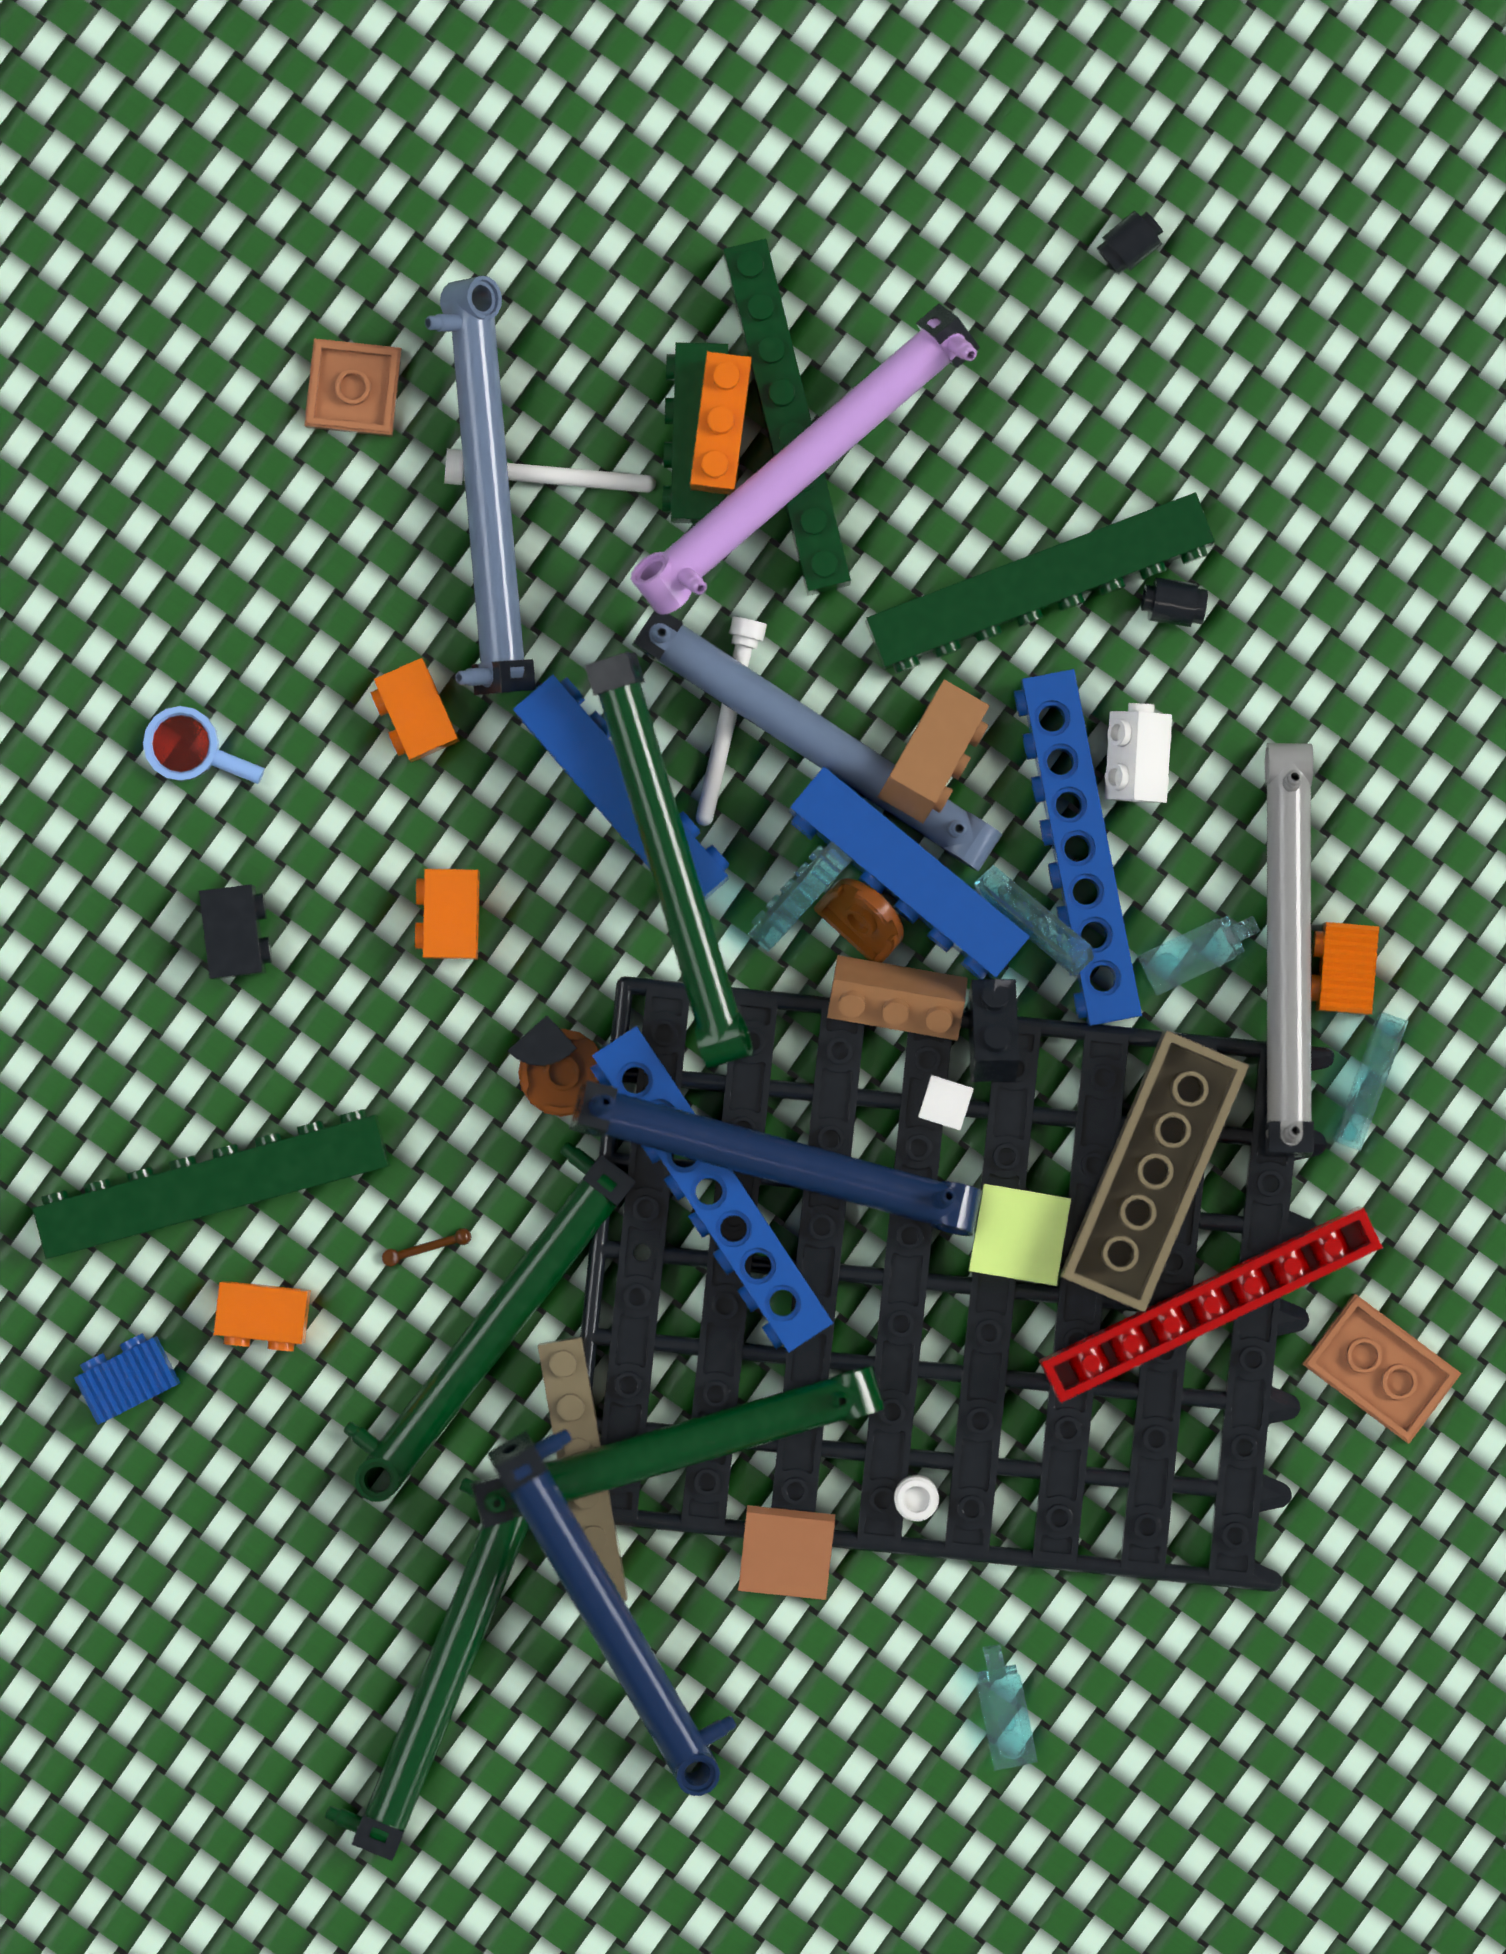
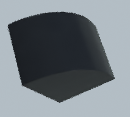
M546 1015L515 1043L508 1052L524 1063L548 1066L565 1060L578 1048L551 1018Z

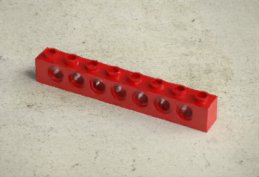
M1357 1206L1146 1308L1145 1312L1135 1313L1040 1359L1039 1362L1058 1401L1062 1403L1383 1247L1364 1207Z

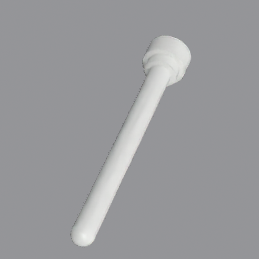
M447 449L444 484L462 485V481H465L462 450ZM507 463L509 481L645 493L653 491L656 486L655 479L650 475Z
M733 616L729 634L733 635L731 643L735 644L733 658L748 667L752 648L757 649L758 642L764 640L767 624ZM723 703L719 713L696 813V821L701 826H708L713 821L737 718V713Z

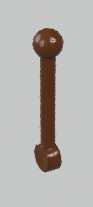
M460 1228L455 1232V1235L400 1251L388 1249L383 1253L382 1260L387 1266H395L399 1263L400 1259L455 1243L467 1245L471 1241L472 1236L468 1229Z

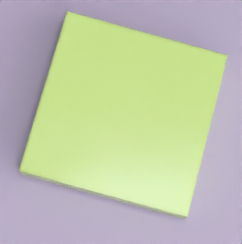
M983 1184V1193L979 1205L968 1271L1057 1286L1071 1198Z

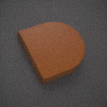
M848 878L838 880L814 906L815 911L869 961L882 963L904 938L903 925L894 908L877 891L860 881Z

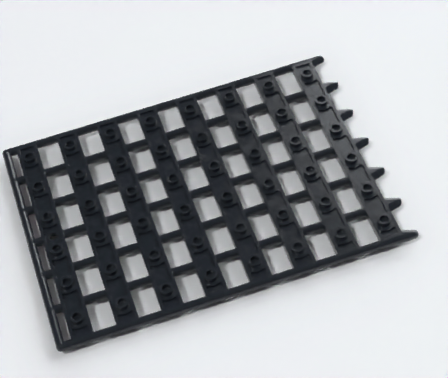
M623 976L617 980L610 1043L629 1031L633 995L646 996L642 1028L643 1036L680 1092L681 1088L725 1093L722 1122L765 1133L768 1097L812 1101L808 1145L851 1157L856 1106L900 1110L894 1169L938 1180L943 1125L919 1118L918 1115L931 1075L948 1080L951 1039L908 1032L902 1093L859 1089L865 1024L827 1018L830 997L731 987L738 1013L744 1018L750 1034L752 1055L728 1062L726 1075L683 1071L690 1004L684 982ZM777 1009L821 1014L814 1084L770 1079ZM963 1011L960 1028L969 1029L968 1011ZM1017 1016L1020 1061L1015 1082H991L989 1102L970 1100L965 1117L987 1119L981 1191L983 1184L1025 1191L1032 1124L1075 1128L1068 1198H1071L1062 1251L1061 1271L1127 1117L1122 1115L1128 1045L1156 1048L1163 1031L1101 1024L1089 1026L1088 1023ZM1172 1032L1223 1055L1258 1058L1252 1128L1223 1126L1217 1143L1250 1146L1243 1216L1201 1212L1203 1173L1147 1308L1193 1286L1199 1229L1240 1233L1239 1264L1316 1227L1312 1220L1289 1211L1294 1161L1309 1157H1265L1267 1041ZM1041 1036L1084 1040L1077 1111L1034 1106ZM1311 1046V1071L1331 1066L1335 1058L1333 1050L1327 1047ZM630 1068L623 1076V1085L624 1082L637 1084L636 1093L644 1091L648 1085V1075L642 1068ZM1314 1130V1153L1310 1157L1322 1154L1327 1146L1323 1134ZM607 1135L600 1137L599 1157L602 1154L621 1170L628 1171V1175L636 1180V1183L625 1196L621 1242L608 1240L609 1216L597 1230L589 1245L580 1337L583 1339L591 1390L593 1389L597 1346L610 1347L603 1417H596L599 1435H601V1446L673 1425L647 1422L654 1351L698 1356L691 1419L737 1406L742 1360L785 1365L783 1392L828 1379L830 1369L851 1371L872 1366L884 1409L869 1414L866 1444L823 1440V1426L746 1449L777 1453L771 1508L815 1512L821 1457L864 1462L857 1532L834 1530L832 1547L1277 1592L1281 1589L1283 1583L1280 1574L1255 1563L1259 1512L1284 1507L1292 1498L1291 1490L1285 1483L1266 1476L1263 1472L1268 1424L1293 1419L1299 1414L1301 1409L1300 1403L1295 1396L1273 1387L1272 1381L1277 1336L1299 1332L1307 1327L1309 1315L1304 1308L1280 1297L1232 1320L1225 1392L1183 1387L1188 1343L1186 1342L1139 1366L1138 1383L1108 1380L1060 1403L1045 1373L1007 1370L1014 1299L1057 1304L1052 1354L1100 1331L1102 1308L1140 1312V1310L1061 1276L1059 1286L1016 1282V1279L972 1272L971 1277L928 1273L933 1228L928 1223L889 1213L884 1268L840 1264L847 1201L803 1189L797 1256L792 1261L833 1321V1324L791 1352H788L785 1347L776 1349L771 1345L744 1343L747 1305L737 1291L744 1284L735 1271L727 1275L713 1255V1252L718 1250L719 1247L711 1234L709 1250L665 1246L670 1188L664 1181V1178L669 1176L670 1173L662 1160L653 1164L642 1146L632 1142L630 1154L617 1153L618 1138ZM671 1153L674 1163L680 1167H690L696 1162V1160L676 1159L674 1154ZM733 1170L756 1206L758 1205L760 1185L796 1188ZM718 1181L715 1182L713 1204L722 1196V1187ZM732 1215L722 1221L720 1230L723 1237L727 1240L738 1241L745 1236L747 1226L741 1217ZM639 1244H645L650 1249V1257L645 1261H639L633 1255L634 1248ZM751 1254L745 1261V1269L749 1275L751 1273L768 1274L771 1269V1261L768 1256ZM606 1258L619 1259L612 1329L599 1328ZM663 1264L707 1268L700 1338L656 1334ZM838 1282L882 1286L875 1356L831 1352ZM926 1290L970 1295L963 1365L919 1361ZM794 1295L792 1296L791 1312L793 1311L796 1305V1299ZM918 1378L961 1383L954 1453L911 1449ZM1005 1387L1048 1391L1041 1462L999 1458ZM1093 1396L1136 1400L1129 1471L1086 1466ZM1181 1405L1224 1409L1217 1480L1174 1475ZM732 1454L686 1467L682 1514L638 1510L641 1481L609 1490L615 1525L744 1538L746 1521L726 1519ZM909 1466L952 1470L945 1541L902 1537L904 1517L895 1506L894 1493L900 1481L908 1477ZM997 1475L1040 1479L1033 1550L990 1546ZM1085 1484L1127 1488L1120 1559L1078 1555ZM1173 1493L1215 1497L1208 1568L1166 1563Z

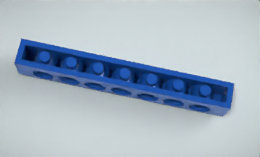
M1071 669L1024 678L1020 682L1021 690L1014 691L1018 716H1027L1030 733L1022 734L1027 760L1035 759L1038 776L1031 777L1035 802L1044 803L1047 818L1039 820L1044 846L1052 845L1055 859L1054 863L1048 864L1052 889L1060 888L1063 906L1056 907L1060 931L1061 933L1069 931L1072 949L1065 950L1068 972L1070 976L1077 975L1080 992L1073 993L1078 1019L1086 1018L1088 1025L1092 1026L1142 1016L1075 671ZM1046 708L1057 709L1063 717L1061 729L1053 732L1045 730L1039 723L1040 712ZM1063 751L1068 754L1072 762L1070 771L1064 775L1053 773L1047 764L1050 753ZM1071 794L1078 799L1080 811L1077 816L1065 818L1058 813L1056 801L1060 795ZM1080 837L1087 843L1089 851L1083 861H1073L1066 856L1064 846L1069 838ZM1088 880L1095 885L1097 897L1092 904L1083 905L1075 900L1073 887L1076 882ZM1096 923L1104 929L1105 941L1099 948H1090L1084 944L1081 932L1086 924ZM1097 966L1107 967L1113 973L1114 982L1107 991H1098L1090 983V974Z
M637 1026L592 1055L597 1064L590 1069L600 1084L618 1088L617 1093L657 1104H664L671 1108L695 1114ZM633 1067L642 1068L647 1073L649 1079L646 1089L636 1094L627 1091L623 1085L625 1072ZM641 1145L653 1164L662 1160L670 1175L664 1178V1181L676 1199L679 1201L686 1197L695 1210L688 1217L701 1237L704 1238L711 1234L719 1249L713 1252V1255L727 1275L733 1271L736 1272L744 1284L737 1291L751 1312L760 1308L768 1321L767 1324L762 1326V1329L776 1349L784 1345L787 1351L791 1352L833 1324V1321L733 1170L698 1160L690 1167H680L674 1163L671 1153ZM703 1179H715L722 1187V1196L714 1204H704L696 1195V1187ZM728 1216H739L745 1221L747 1231L742 1239L729 1241L723 1237L720 1226L722 1221ZM763 1253L769 1257L771 1269L765 1277L754 1278L747 1273L745 1261L751 1254ZM778 1290H787L796 1299L795 1308L787 1315H778L770 1308V1298Z

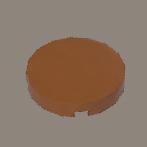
M567 1029L561 1030L578 1048L565 1060L548 1066H536L520 1061L518 1070L521 1089L530 1103L544 1113L560 1117L573 1115L579 1088L588 1080L599 1083L590 1069L597 1064L592 1055L599 1051L598 1047L582 1033Z

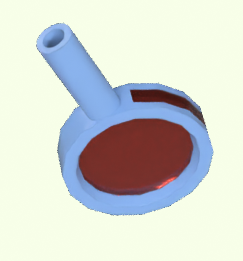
M177 706L165 709L153 717L145 730L143 747L146 759L156 772L167 779L182 782L197 779L209 771L211 766L256 784L260 783L265 768L219 750V740L215 727L208 717L194 708Z

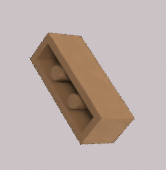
M944 679L877 798L921 823L925 822L932 809L940 813L953 791L946 784L950 777L956 780L960 778L971 758L964 754L968 744L976 748L989 726L982 719L990 705Z
M837 955L827 1018L958 1041L968 978Z

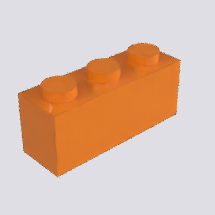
M707 352L690 482L691 490L727 495L735 491L751 371V357Z

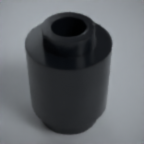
M1134 210L1102 237L1104 242L1096 249L1109 266L1119 275L1125 269L1131 271L1162 245L1158 236L1163 230L1147 211L1140 216Z
M1155 577L1152 585H1145L1141 611L1148 612L1149 621L1191 627L1192 623L1202 624L1207 608L1208 590L1198 588L1196 583Z

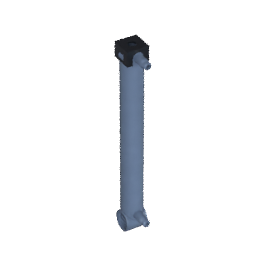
M478 276L448 283L443 288L440 297L443 314L428 316L425 319V326L428 330L452 332L481 663L472 664V668L458 671L456 681L459 685L473 686L474 695L536 690L534 661L533 659L524 660L495 328V316L500 311L502 295L500 288L493 279L487 276Z
M654 610L632 643V646L656 662L659 661L821 769L823 767L827 768L847 786L910 826L973 870H980L1001 838L1002 834L977 816L965 811L949 799L940 813L932 809L925 822L921 823L877 798L895 766L894 763L684 626L683 622L671 614L660 615Z

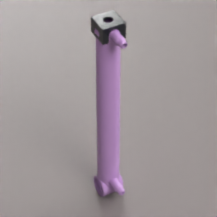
M937 304L916 323L920 331L667 550L655 552L642 559L632 571L631 580L655 612L660 615L669 614L680 608L688 600L691 592H695L698 595L703 594L706 591L707 585L702 577L935 375L949 363L958 368L966 360H974L977 355L976 351L980 347L959 317L941 304Z

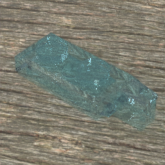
M1225 916L1219 920L1216 918L1137 957L1157 996L1235 959L1236 955L1244 952L1240 941L1261 931L1254 916L1234 925L1231 924L1229 917Z
M1000 1644L982 1647L987 1670L977 1672L978 1682L976 1684L994 1771L1038 1762L1021 1677L1017 1673L1016 1665L1005 1666Z

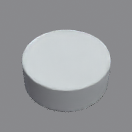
M911 1475L901 1480L897 1485L894 1501L898 1512L904 1518L911 1521H922L932 1516L936 1511L939 1495L935 1484L929 1478L922 1475Z

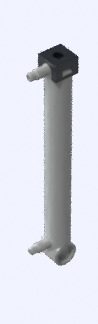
M1267 743L1265 751V783L1267 786V1124L1265 1125V1157H1310L1314 1153V1122H1311V785L1313 779L1312 744Z

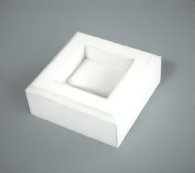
M931 1075L918 1117L961 1131L974 1088Z

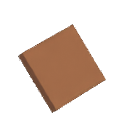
M314 338L304 426L307 428L393 437L402 349Z
M747 1505L738 1591L826 1600L835 1514Z

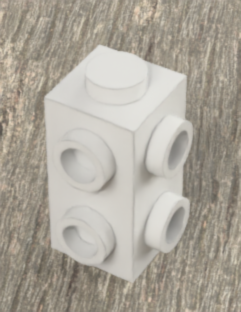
M1128 703V711H1110L1105 799L1167 803L1171 714L1154 713L1155 705Z

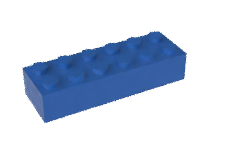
M552 675L513 709L516 716L649 868L613 743L609 739L611 736L606 721L596 710L590 716L580 706L585 701L584 696L567 677L560 682ZM682 811L680 818L706 900L729 880L728 875L725 873L729 863L713 845H710L705 850L695 838L700 834L699 828Z
M823 767L791 805L789 813L794 816L791 820L792 826L810 840L815 835L819 836L828 844L825 853L843 868H846L851 863L863 873L858 879L860 882L870 886L879 894L883 891L888 893L897 901L893 906L894 910L911 924H914L919 919L928 926L931 931L926 936L945 952H948L953 947L963 955L965 959L961 962V965L976 978L983 979L987 975L989 978L995 979L1029 939L1030 936L827 768Z

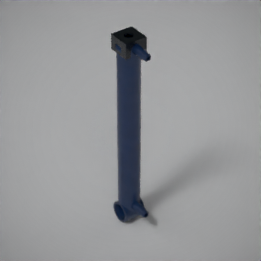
M589 1080L579 1088L570 1130L596 1137L607 1135L928 1223L932 1228L960 1236L973 1235L983 1191L973 1186L951 1181H936L617 1093L618 1088Z
M563 1429L558 1433H553L535 1444L527 1431H524L487 1452L495 1471L534 1534L667 1763L679 1787L691 1796H702L709 1793L716 1787L719 1781L720 1770L708 1746L736 1728L737 1725L732 1716H727L698 1730L543 1460L560 1451L563 1446L572 1441L568 1430ZM703 1762L701 1768L697 1771L685 1772L691 1763Z

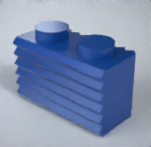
M141 1333L119 1345L123 1353L109 1360L102 1353L80 1364L84 1373L74 1377L97 1425L180 1384L179 1378L157 1336L146 1340L144 1334Z

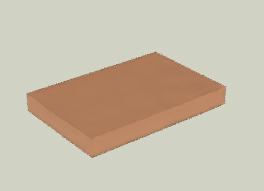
M1356 1294L1352 1295L1302 1362V1365L1408 1444L1462 1374Z

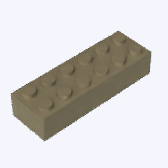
M1162 1032L1062 1268L1061 1277L1143 1312L1146 1311L1249 1065L1172 1032Z

